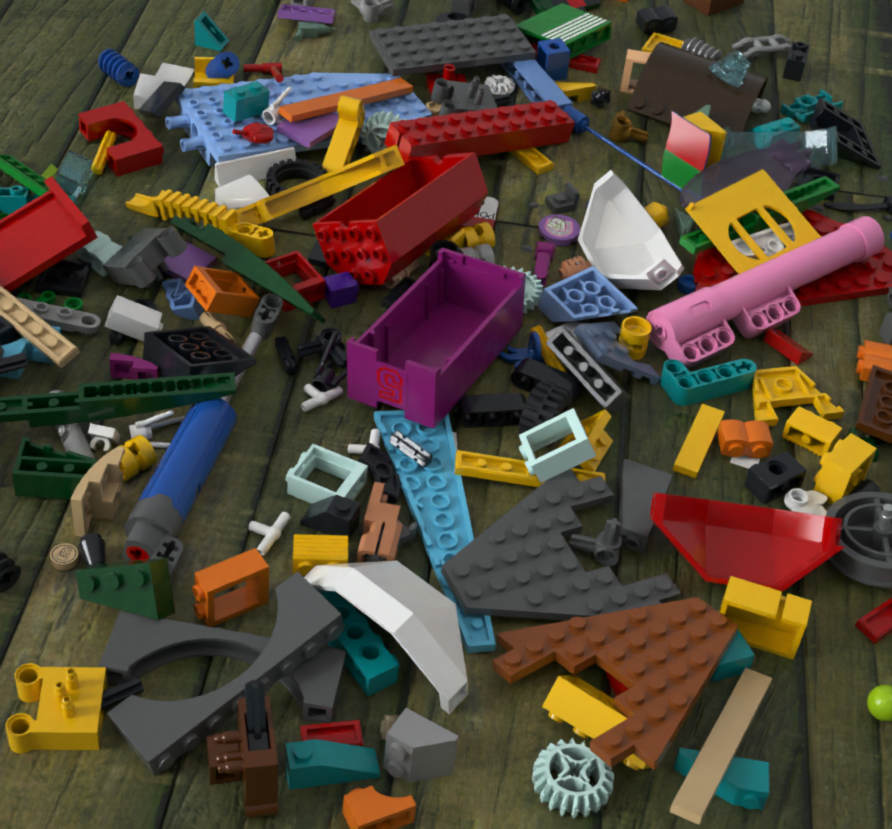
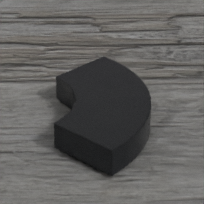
M368 442L358 462L368 465L367 473L371 477L373 485L374 482L385 483L384 494L388 495L389 502L396 504L400 494L399 474L395 472L390 458L378 447Z

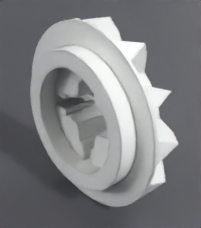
M501 75L487 77L484 84L489 85L491 93L495 95L510 94L515 89L513 79Z

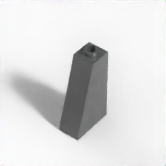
M624 459L619 478V522L622 523L620 532L622 547L644 553L655 526L649 519L653 492L668 494L673 474Z

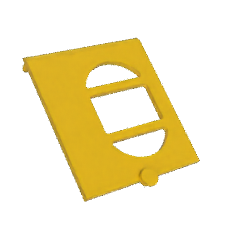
M764 169L696 203L691 202L685 208L738 274L821 237ZM764 208L779 212L790 222L795 234L794 242L791 241ZM757 211L784 243L786 248L768 257L737 219ZM729 225L734 228L759 260L745 256L734 247L729 238Z

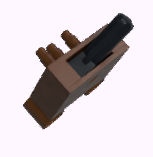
M251 680V682L245 685L246 698H238V730L215 735L216 744L239 743V750L217 754L216 761L218 763V773L220 774L242 772L246 819L278 815V758L269 695L265 696L264 683L262 681Z

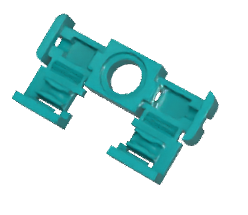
M820 90L817 96L812 97L807 94L795 98L794 104L787 106L782 103L780 113L786 114V117L791 119L795 117L802 123H807L811 121L820 98L840 110L842 109L843 101L834 103L832 101L833 96L824 90Z

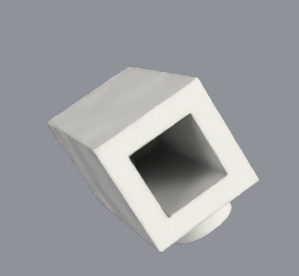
M117 295L109 310L105 327L144 342L145 332L162 330L163 323H160L162 313Z

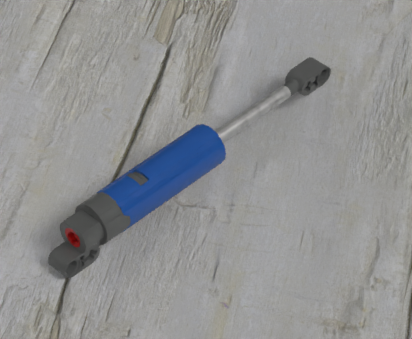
M275 294L265 295L255 311L250 334L242 346V349L252 356L255 355L262 340H266L271 336L279 321L283 306V300ZM245 371L235 377L236 388ZM233 395L191 405L124 525L125 534L128 536L122 559L125 561L169 557L167 561L170 581H172L179 567L183 551V544L176 537L237 423L236 412L229 404Z

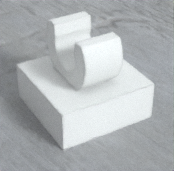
M90 423L88 434L93 438L90 443L93 451L97 450V446L100 443H105V453L112 450L111 443L119 445L121 434L115 428Z

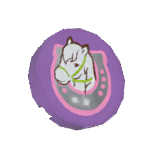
M558 214L545 216L538 225L539 236L544 237L547 243H553L556 246L570 245V242H577L581 231L580 225L576 220Z

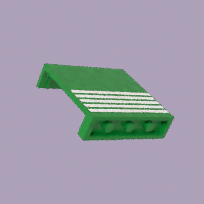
M564 3L516 24L525 38L533 36L543 41L561 38L571 51L570 59L611 39V21Z

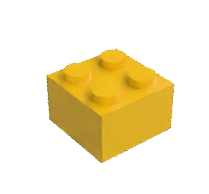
M852 433L844 440L839 439L833 451H827L820 461L822 468L817 472L813 480L816 482L813 491L827 496V502L830 504L847 496L859 481L865 480L877 448Z

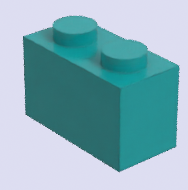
M258 81L224 91L223 113L234 122L260 115L269 106L270 90Z

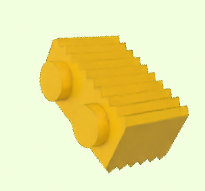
M798 406L787 420L782 437L783 439L786 438L787 441L791 440L792 443L795 442L800 447H804L805 450L808 449L809 452L812 451L814 454L817 453L818 456L823 457L838 442L842 427L815 415L812 411Z
M294 534L293 574L299 572L301 575L306 576L316 565L348 563L347 535Z

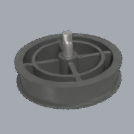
M859 492L840 498L830 506L826 516L843 519L839 545L845 547L830 557L828 561L841 573L855 581L875 587L892 588V494L884 492Z

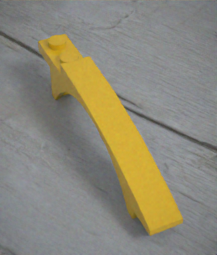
M396 144L236 210L237 218L243 222L259 225L405 164Z

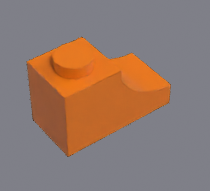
M373 785L363 789L356 788L347 795H344L343 815L350 829H397L413 823L415 820L416 803L412 795L406 797L385 796L375 791Z

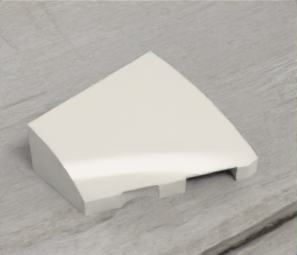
M140 73L133 95L134 109H140L164 81H170Z
M250 174L215 189V202L218 206H227L228 211L231 209L238 210L269 197L265 189Z

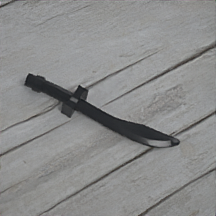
M891 195L885 196L883 203L825 202L823 204L826 207L841 211L887 209L889 215H892Z

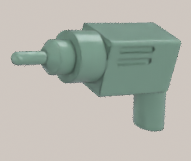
M298 22V30L294 40L300 42L302 38H318V35L337 31V28H330L328 25L318 24V22Z
M676 207L674 220L680 237L696 230V222L690 215H686L685 212L679 211Z

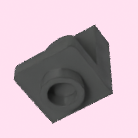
M570 182L565 183L564 192L546 196L545 204L553 214L574 211L577 209V203L580 198L579 192Z

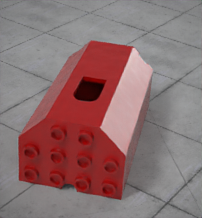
M476 153L447 154L442 158L443 160L438 155L411 157L404 162L405 165L391 170L313 223L312 225L327 265L338 274L348 271L352 278L357 280L358 285H383L429 251L434 242L445 239L477 215L483 200L488 195V190Z

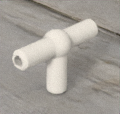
M306 384L304 392L312 398L303 402L301 408L307 412L317 406L326 405L330 400L341 396L343 389L337 386L326 392H321L311 384Z
M372 429L369 443L380 449L381 432L378 429ZM349 444L348 453L362 455L366 445Z
M282 512L271 527L256 521L249 523L248 528L250 531L265 536L257 548L260 555H266L273 543L280 538L281 531L291 518L289 513Z

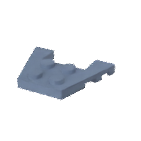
M615 322L579 324L574 330L575 335L597 362L622 371L624 368L628 369L633 377L641 379L642 376L649 378V383L657 385L661 380V377L651 365L634 362L628 355V349L619 344L618 339L621 329Z

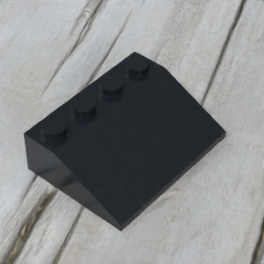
M210 326L144 333L143 360L158 366V372L163 377L235 372L236 377L255 365L257 361L252 355Z

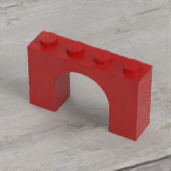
M124 101L78 114L79 131L88 142L104 137L106 131L109 130L132 139L126 143L106 148L107 165L117 177L162 163V154H164L162 143L156 140L152 131L145 127L143 121L135 115L133 109L129 108Z

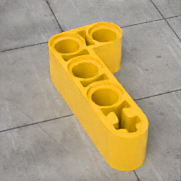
M341 95L337 106L339 119L322 164L323 169H326L327 173L350 164L365 120L363 100Z

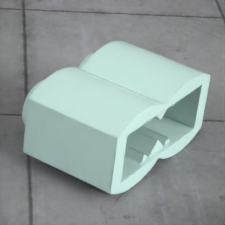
M95 231L98 238L77 250L76 255L82 262L92 263L93 270L98 274L106 276L108 273L102 266L122 246L111 242L108 235Z

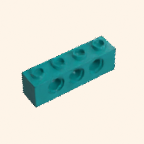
M327 591L321 594L342 614L344 630L340 636L334 641H329L328 645L338 650L346 651L345 667L365 694L369 697L396 683L398 669L400 668L399 661L393 653H389L385 648L380 635L374 634L365 616L359 614L353 604L337 592Z

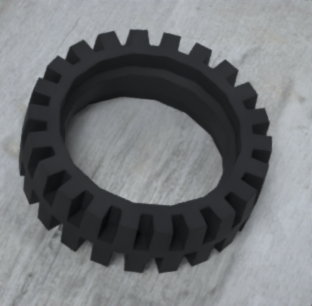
M296 158V161L292 159H287V162L284 160L279 161V164H273V167H270L269 171H267L266 192L269 196L289 189L279 184L284 180H311L326 174L327 170L323 169V166L320 164L317 165L314 161L309 163L307 159H304L303 162L300 161V158Z

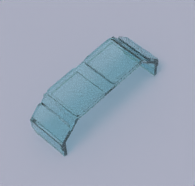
M836 126L805 132L730 131V127L724 128L727 134L720 158V167L736 169L801 168L802 165L820 167L837 163Z

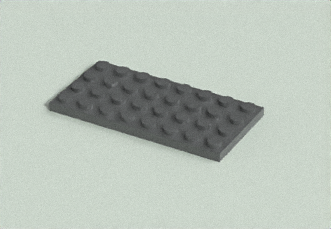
M506 14L369 30V38L392 76L444 70V65L452 64L457 69L536 58L534 48L511 17Z

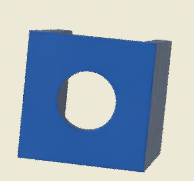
M561 38L538 41L536 61L553 81L565 80L567 78L571 51Z

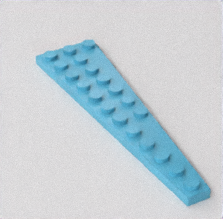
M405 410L374 411V421L381 432L380 436L392 461L391 464L395 472L399 474L401 489L413 519L418 524V532L444 596L456 604L460 636L467 653L495 651L496 643L490 616L465 614L441 573L443 564L474 540L461 475L454 474L456 448L449 414L447 413L433 429L405 419ZM395 431H400L405 435V438L408 437L423 448L422 451L426 450L433 455L431 464L423 467L400 451V447L396 448L389 442L391 434Z

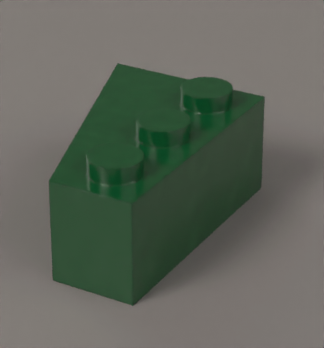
M23 436L12 472L15 496L71 499L81 479L98 460L69 450L66 453L53 449V445L47 443L44 446L32 443L30 438Z

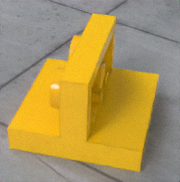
M606 409L580 421L596 454L595 457L579 464L584 470L595 472L613 442L604 431L611 418ZM574 433L565 436L558 448L576 440Z

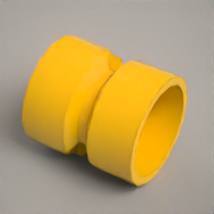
M488 222L473 225V227H462L466 231L464 247L470 246L473 248L475 245L488 243L492 249L494 248L495 234Z
M638 316L627 317L623 320L618 339L619 344L628 349V355L632 360H639L645 356L652 330L649 321Z
M137 435L126 441L124 446H119L125 447V454L119 466V469L123 471V482L136 476L139 470L143 471L154 465L157 461L153 446L142 435Z

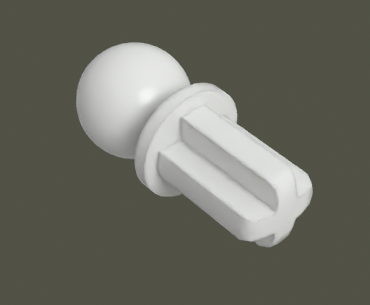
M756 98L751 111L755 114L760 112L768 113L771 109V104L766 99Z

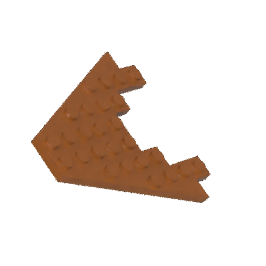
M698 597L584 618L572 617L568 621L499 633L497 643L508 652L492 660V669L512 684L554 660L573 675L596 663L628 688L627 691L614 698V707L628 719L591 740L590 751L610 767L635 754L654 770L660 764L737 635L738 625Z

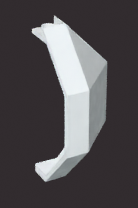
M612 170L594 183L578 242L587 259L617 289L662 290L685 269L663 231L626 184Z
M380 561L316 565L304 577L320 594L327 591L337 592L392 634L439 692L441 708L449 715L469 695L456 604L400 562Z

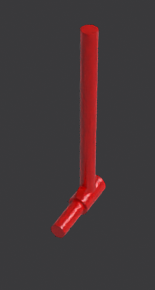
M282 63L243 64V72L271 73L278 83L284 80L281 74Z

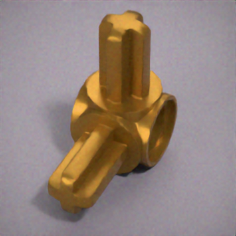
M624 110L617 112L616 118L612 121L609 137L616 142H624L630 138L645 143L649 133L632 127V122L627 118L628 115L625 114Z

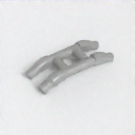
M781 34L755 38L746 37L733 44L732 48L734 51H737L747 46H754L740 54L742 61L760 54L789 53L791 40ZM769 43L771 46L764 47L762 44Z

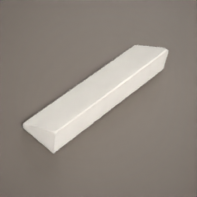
M290 147L215 163V181L221 187L249 174L256 181L265 180L267 171H269L270 167H273V164H279V161L282 160L287 162V159L296 161L295 149Z

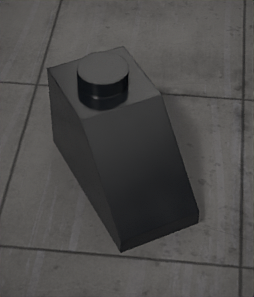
M339 495L328 497L312 503L301 519L300 525L326 535H347L349 542L359 526L361 503Z

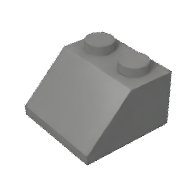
M405 708L387 732L383 768L392 776L402 778L407 782L451 775L454 770L459 736Z

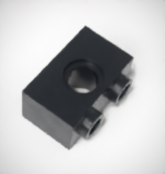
M784 452L778 456L774 455L769 460L760 464L752 465L747 472L748 475L744 486L764 505L786 495L791 489L801 488L807 470L792 455Z

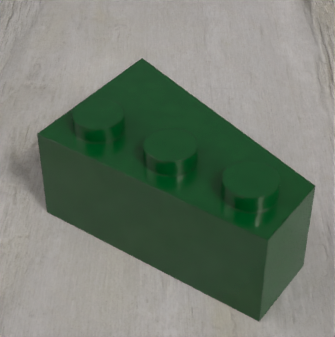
M167 557L96 564L75 571L79 598L82 600L156 620L175 613Z

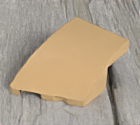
M118 446L99 459L77 485L71 497L75 536L83 537L86 535L93 518L115 520L122 498L123 471L119 469V466L125 454V447Z

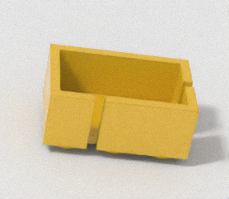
M730 576L719 612L738 625V630L749 646L793 660L807 626L812 601L788 593L785 597L781 595L782 591Z

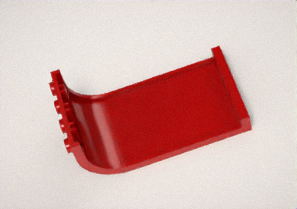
M52 176L44 180L49 189L48 192L0 220V286L8 292H11L98 238L88 219Z

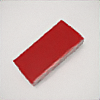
M772 328L766 330L763 341L796 365L812 357L813 354L780 330Z

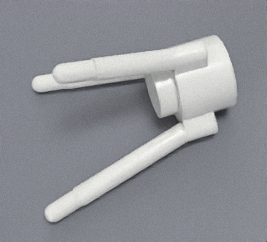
M288 87L275 102L262 112V118L268 125L275 123L279 125L287 120L278 112L279 104L291 91V87Z
M169 410L146 420L137 421L135 424L129 425L131 439L137 435H142L147 440L153 439L151 430L181 422L185 416L154 423L174 414L173 410ZM150 442L153 448H168L170 443Z

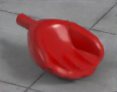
M257 122L248 124L243 130L233 129L232 131L233 134L241 135L246 140L256 144L270 143L273 140L274 132L270 126Z

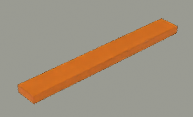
M397 78L279 106L278 113L292 123L336 112L341 95L363 100L365 105L412 93L413 86L402 78Z

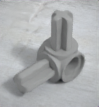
M351 0V3L359 8V12L363 15V20L368 23L377 22L384 11L394 7L392 0H383L381 2L378 0Z

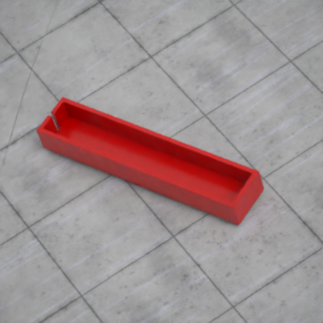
M547 100L537 103L501 106L499 108L390 122L384 144L388 148L397 144L403 162L411 157L438 155L441 160L447 154L475 152L476 156L566 143L569 141L575 122L556 102Z

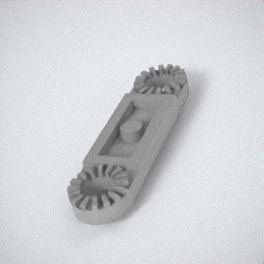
M17 298L50 326L60 327L61 330L69 332L78 331L81 334L85 333V335L88 333L90 335L92 333L96 334L100 330L101 320L95 314L73 310L68 307L50 305L44 302Z

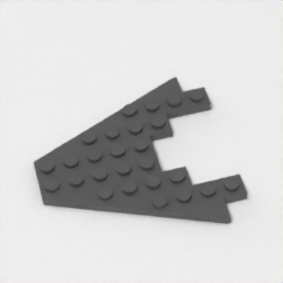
M572 469L546 480L444 563L441 569L442 575L464 613L473 615L568 621L572 617L584 618L678 600L681 593L668 573L622 586L609 566L585 572L564 537L580 533L583 527L574 511L611 502L614 494L602 476L580 482Z

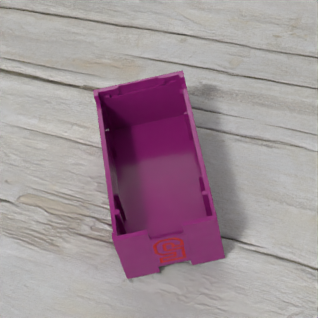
M441 248L438 251V260L357 341H355L354 337L347 341L348 398L375 408L379 406V401L405 410V419L434 429L522 328L526 274Z

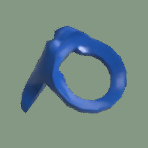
M536 331L530 333L528 347L514 349L508 346L509 354L501 351L498 355L501 360L514 364V369L524 358H530L541 363L545 362L541 355L540 337Z

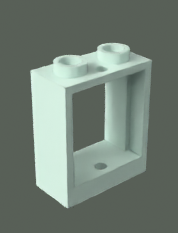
M574 408L519 435L522 442L519 450L525 460L528 459L525 465L531 476L536 474L540 483L596 456ZM574 433L576 440L536 458L534 451Z
M312 444L307 452L304 451L301 454L297 465L289 469L285 479L288 482L287 494L311 504L334 495L354 501L367 483L368 465ZM314 468H317L345 481L337 492L309 482L306 478Z

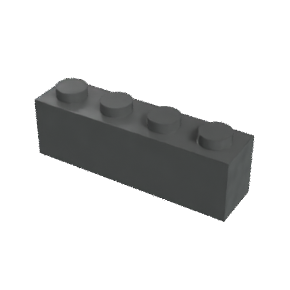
M563 326L546 342L550 349L599 403L611 413L615 414L632 398L609 372L594 359L573 333Z

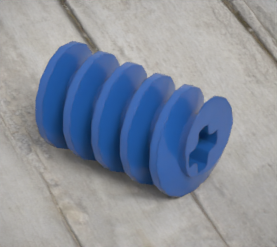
M110 48L103 51L98 60L100 70L121 86L130 87L137 82L140 73L139 68L135 67L132 62L120 55V53Z
M231 51L219 53L207 64V77L229 79L239 69L238 57Z

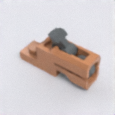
M374 482L364 518L363 535L361 536L357 551V563L396 561L401 543L406 541L410 543L416 538L417 522H413L407 527L399 521L400 506L387 504L388 495L384 494L385 483Z

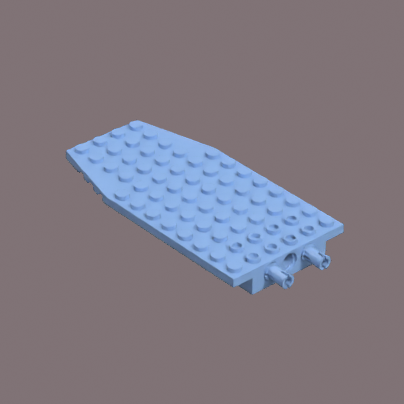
M313 72L306 75L296 74L283 77L284 80L281 83H278L275 78L257 79L256 81L270 90L269 106L288 87H291V91L279 104V106L401 77L392 76V74ZM240 81L233 84L223 83L217 86H201L200 88L192 89L185 88L175 100L180 108V115L166 117V127L168 130L184 128L190 137L180 140L181 150L183 152L198 150L209 166H215V163L290 147H294L295 152L328 148L333 136L331 135L313 147L307 148L278 133V124L268 125L263 120L262 114L238 122L231 120L223 113L224 91L254 81ZM413 91L409 94L364 105V123L368 117L376 112L380 114L383 110L387 114L392 111L394 116L399 114V118L402 120L405 118L406 120L432 117V113ZM256 122L266 124L274 131L273 140L266 144L252 143L243 136L232 133L233 129L243 130L248 124ZM361 132L357 143H362Z

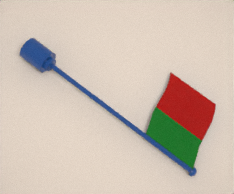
M571 105L563 109L575 122L573 131L577 134L586 130L695 202L702 200L700 198L702 178L711 147V135L672 111L671 129L664 150L662 173L660 174L591 129L588 116Z

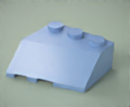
M594 266L545 288L538 306L552 322L577 321L637 312L638 310Z

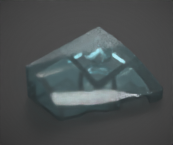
M737 50L728 53L724 59L713 62L709 69L728 84L740 87L751 63Z

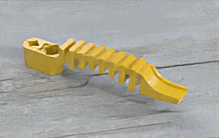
M168 189L167 191L162 190L155 197L136 193L132 200L125 202L127 208L157 218L159 217L157 207H159L162 220L166 221L169 217L173 219L175 215L183 219L184 215L189 219H192L194 216L197 223H200L203 219L204 226L207 223L210 225L212 223L215 228L222 230L258 257H271L276 252L274 234L271 229L240 221L237 218L235 209L228 211L227 206H218L216 202L209 203L208 199L200 200L198 196L191 198L190 194L185 193L182 195L178 191L173 193V190Z

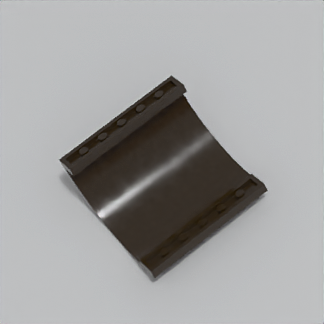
M659 42L653 49L641 72L627 111L671 126L672 111L684 117L695 113L706 105H711L709 118L727 132L724 144L737 148L756 98H762L768 77Z

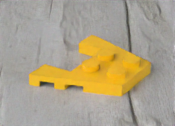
M797 366L760 369L755 372L752 381L754 417L757 421L768 423V426H776L779 419L773 408L813 404L820 417L825 420L841 419L845 411L840 406L835 407L830 402L831 397L826 393H820L815 388L816 384Z

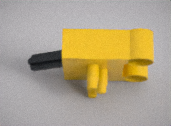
M33 663L21 665L15 672L18 697L27 703L39 700L36 720H33L26 713L14 714L7 720L6 733L9 747L13 752L19 754L27 753L31 750H99L104 710L121 703L131 695L137 696L143 693V684L139 678H133L107 689L106 667H40Z

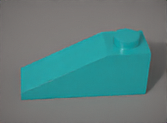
M318 739L285 743V768L289 790L380 778L374 748Z
M679 747L674 762V770L687 777L700 751ZM734 757L715 795L732 805L743 806L746 809L762 810L769 795V762Z

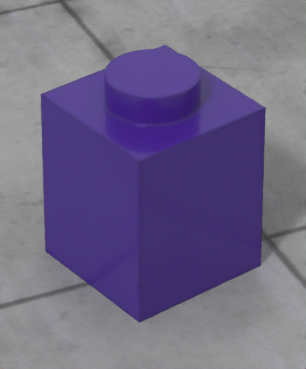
M348 271L323 277L325 279V300L331 309L356 303L359 285L357 280L353 279Z

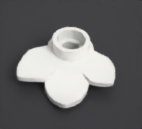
M794 488L786 493L784 503L794 512L826 516L827 511L822 505L827 501L828 497L817 491L810 490L806 492L802 489Z

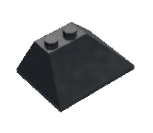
M820 98L809 124L817 149L823 153L827 152L832 156L879 170L881 168L863 124Z

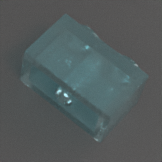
M69 149L60 165L55 181L69 196H76L77 198L79 193L83 195L93 173L90 170L93 161Z

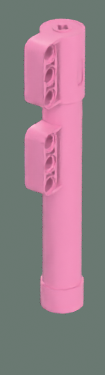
M862 216L842 225L832 233L712 287H704L649 312L646 320L652 326L650 339L657 348L665 351L669 359L678 360L687 369H690L721 354L734 343L735 335L727 323L731 319L740 333L749 339L765 333L768 328H776L790 320L801 309L800 302L793 293V290L853 262L858 263L879 253L883 249L885 242L882 228L873 218Z

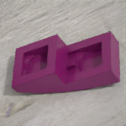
M110 354L109 363L112 378L133 380L159 378L158 366L151 362L130 355Z

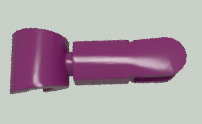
M538 241L534 251V258L536 259L534 275H537V280H541V285L544 288L550 261L554 260L556 245Z

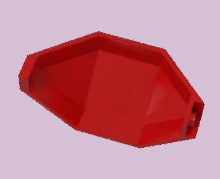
M653 492L649 519L706 582L728 585L730 576L783 592L845 547L839 545L842 518Z

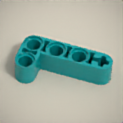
M669 359L664 362L659 383L675 404L688 406L749 389L752 386L757 366L749 359H739L689 372L682 362Z

